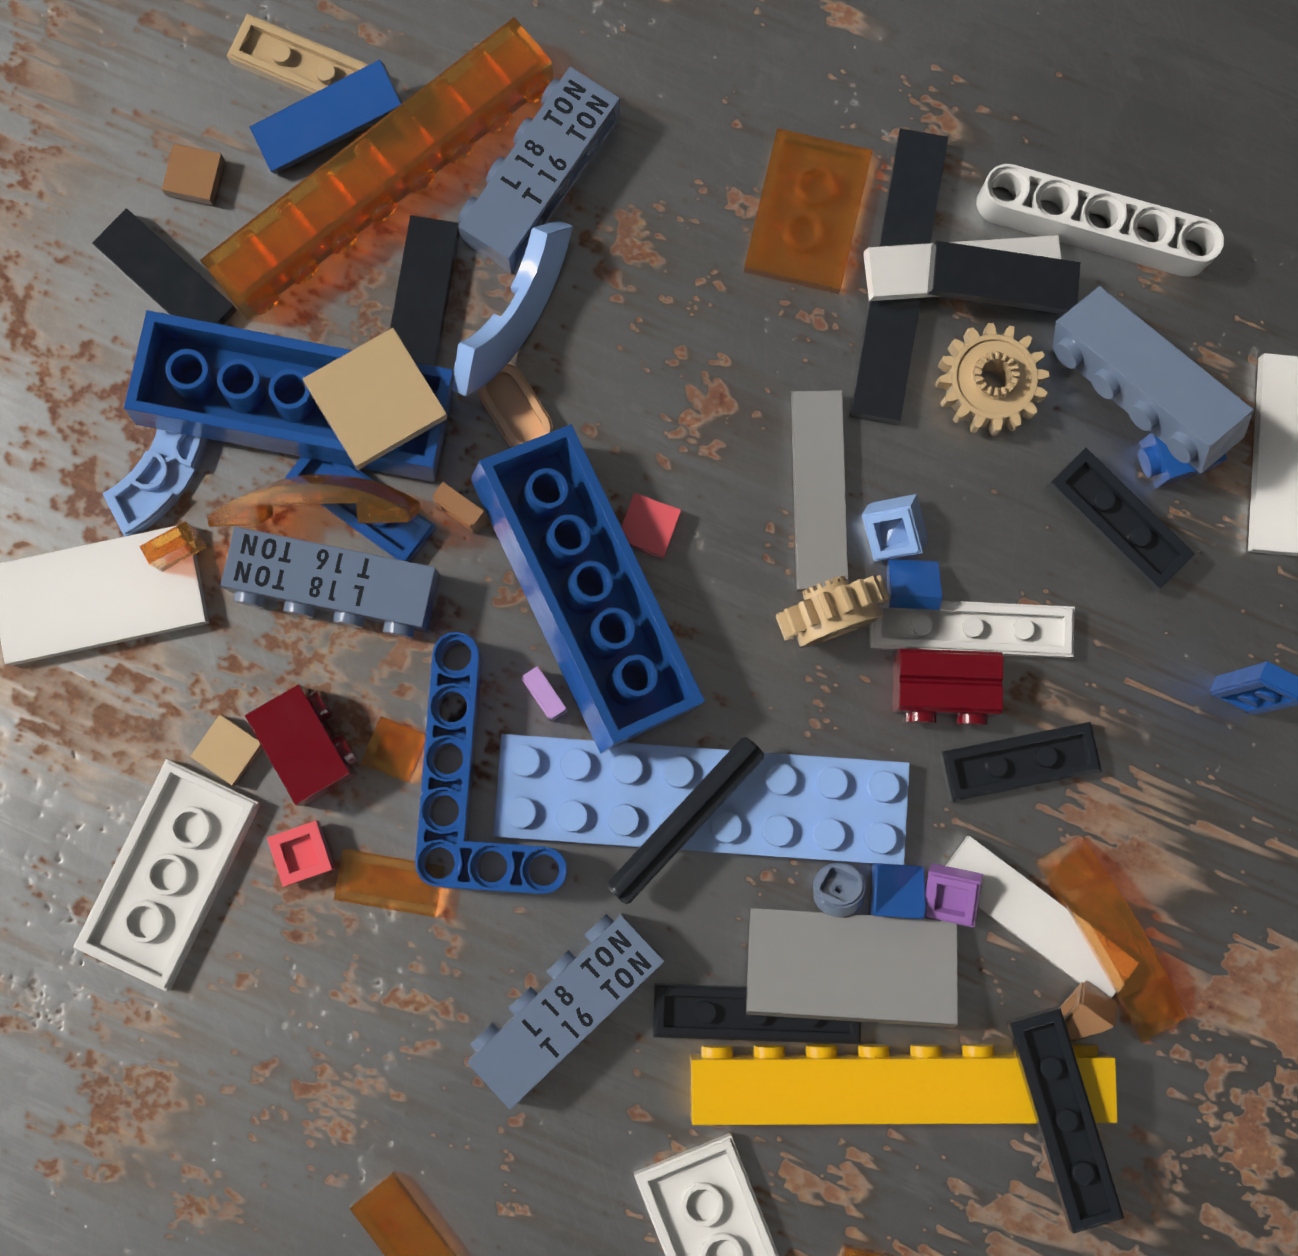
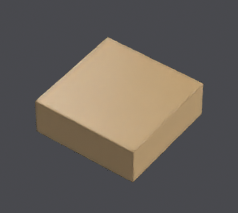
M219 715L190 757L230 785L236 786L262 749V746L252 734L224 715Z

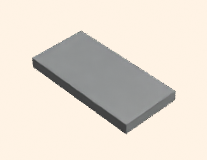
M751 908L749 918L746 1015L955 1028L958 1025L957 924L937 919L858 914L834 917L824 912Z

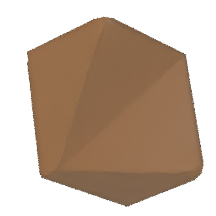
M1087 980L1084 983L1081 982L1059 1007L1061 1008L1071 1042L1107 1031L1116 1024L1117 1002Z

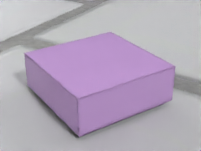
M538 666L523 675L524 679L522 681L549 721L553 720L555 722L568 713L566 707Z

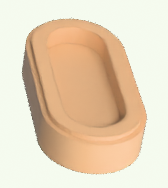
M507 363L491 381L477 390L480 402L509 448L553 432L550 416L523 373L517 367Z

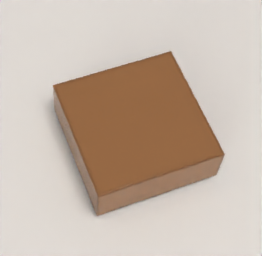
M173 143L161 190L169 197L214 206L225 162L224 157L221 153Z
M444 482L440 484L432 495L438 509L473 534L475 532L478 534L488 521L485 512Z

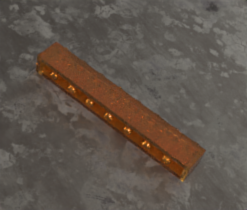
M513 17L200 259L201 263L247 320L255 314L262 315L267 313L279 302L280 294L294 283L300 285L311 279L319 270V264L333 253L341 254L355 244L358 234L373 222L379 224L388 219L397 209V203L411 192L417 194L429 187L435 180L436 173L448 163H459L472 152L475 146L474 143L488 132L495 134L506 127L511 121L513 113L527 102L534 104L541 100L545 89L554 79L551 59L518 20Z

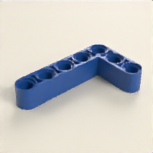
M460 632L448 633L440 637L432 653L415 856L416 871L421 880L435 887L534 894L551 893L562 886L568 873L567 862L556 849L545 846L468 841L482 656L474 640L467 634ZM456 645L466 646L471 650V660L467 667L458 671L448 669L445 666L444 657L449 648ZM449 696H462L467 702V711L464 717L457 722L444 721L440 714L442 702ZM446 746H456L460 748L463 754L462 766L451 774L440 772L436 766L437 754ZM447 796L452 797L459 807L458 817L454 823L448 826H440L432 817V807L438 799ZM438 848H445L450 851L455 861L453 871L445 878L435 877L428 869V858ZM492 851L499 852L504 856L507 863L505 875L496 882L487 881L479 872L480 859L484 854ZM540 855L553 857L559 865L558 877L550 885H540L530 875L531 863Z

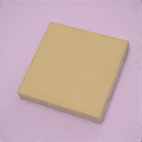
M394 328L389 329L303 378L305 386L357 470L447 419L446 412Z

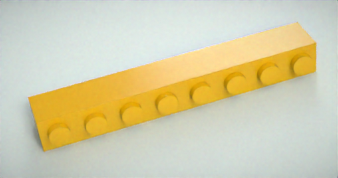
M928 1043L911 1044L910 1053H890L889 1045L860 1044L858 1045V1053H837V1045L809 1044L806 1045V1053L785 1054V1046L778 1044L754 1045V1054H733V1046L713 1044L701 1046V1054H690L692 1125L1037 1123L1015 1049L1014 1052L994 1053L993 1044H962V1053H942V1045ZM1071 1043L1095 1123H1117L1115 1058L1099 1052L1098 1044Z

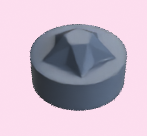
M831 863L817 872L813 882V898L821 911L830 916L845 917L855 913L862 906L865 897V881L862 874L855 867L846 863Z

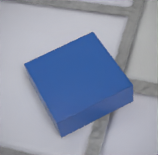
M888 559L886 577L887 590L890 600H888L889 608L940 610L942 589L939 562Z

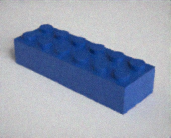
M146 310L124 404V410L136 425L355 467L303 381L304 377L352 350ZM415 362L446 412L447 419L363 468L435 482L453 391L451 390L453 370Z
M572 424L479 460L470 480L600 754L682 717L703 704L705 700Z

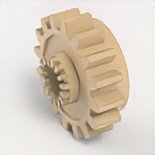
M988 323L983 330L982 336L971 327L964 334V343L954 339L948 347V351L952 356H943L939 362L938 368L947 373L940 376L936 381V388L946 389V396L940 404L942 407L951 406L956 413L952 421L955 423L963 419L971 423L970 432L976 433L980 427H988L991 436H996L1001 431L1003 424H1006L1013 432L1022 424L1020 416L1030 420L1038 411L1033 403H1041L1047 396L1048 392L1037 385L1044 383L1050 377L1049 371L1037 369L1036 367L1045 355L1043 351L1030 354L1027 348L1032 341V337L1029 335L1019 342L1013 339L1014 326L1009 325L1005 332L999 335L996 333L994 323ZM990 371L997 374L1002 381V387L1000 389H992L991 386H986L987 383L983 382V377H981L982 372Z
M845 575L832 578L830 581H824L825 587L818 583L802 591L803 601L799 602L798 605L784 609L783 612L775 616L784 640L797 638L800 648H805L844 635L882 618L883 613L880 605L887 603L890 597L881 575H874L864 580L862 578L848 584Z

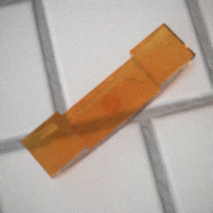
M317 474L285 478L254 488L223 505L207 516L208 527L258 526L274 515L273 505L356 503L358 523L409 522L421 511L418 500L390 486L358 477Z
M1078 836L1036 860L1037 866L1058 902L1067 908L1117 994L1114 998L1139 1041L1143 1043L1185 1019L1187 1016L1153 946L1122 894L1083 838Z

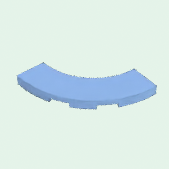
M557 220L531 229L525 255L511 285V291L515 294L511 303L502 316L493 314L481 329L458 344L451 382L452 391L464 396L477 391L491 381L521 348L538 321L555 286L569 245L572 225Z
M157 429L149 451H145L135 468L118 484L102 493L124 537L144 532L176 504L199 468L207 446V438Z

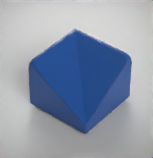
M872 863L869 914L873 916L925 919L924 866Z

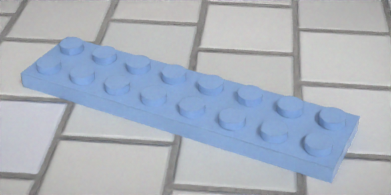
M501 734L493 837L641 847L730 750L623 743L600 754L594 740ZM764 753V759L680 849L904 865L909 763Z

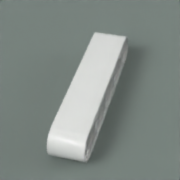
M1002 164L991 170L977 196L976 206L980 215L991 223L1036 236L1058 235L1059 242L1178 276L1192 277L1200 274L1221 253L1224 246L1222 230L1215 222L1209 219L1013 164ZM1003 187L1012 194L1014 200L1008 202L998 199L994 195L992 188ZM1040 201L1054 202L1059 207L1061 214L1051 215L1045 212ZM1089 214L1102 216L1106 220L1108 228L1103 229L1094 226L1089 219ZM1137 227L1149 229L1154 234L1155 242L1143 240L1138 234ZM1186 240L1196 242L1201 247L1203 256L1191 253L1187 249Z

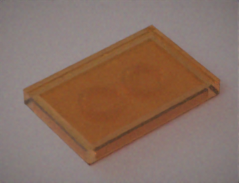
M777 128L743 272L839 294L873 150Z

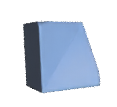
M917 494L870 503L862 514L874 562L923 553L928 543V535Z

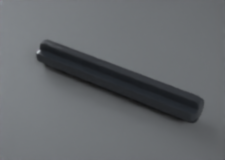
M741 738L608 881L607 887L621 902L625 904L631 903L764 759L763 751L749 738Z

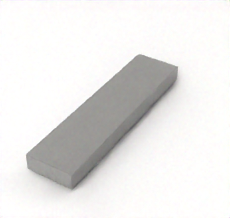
M842 390L792 391L791 417L796 591H804L818 583L825 587L824 581H830L832 578L845 575L848 582Z

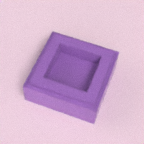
M932 863L928 873L925 896V917L975 927L983 873Z

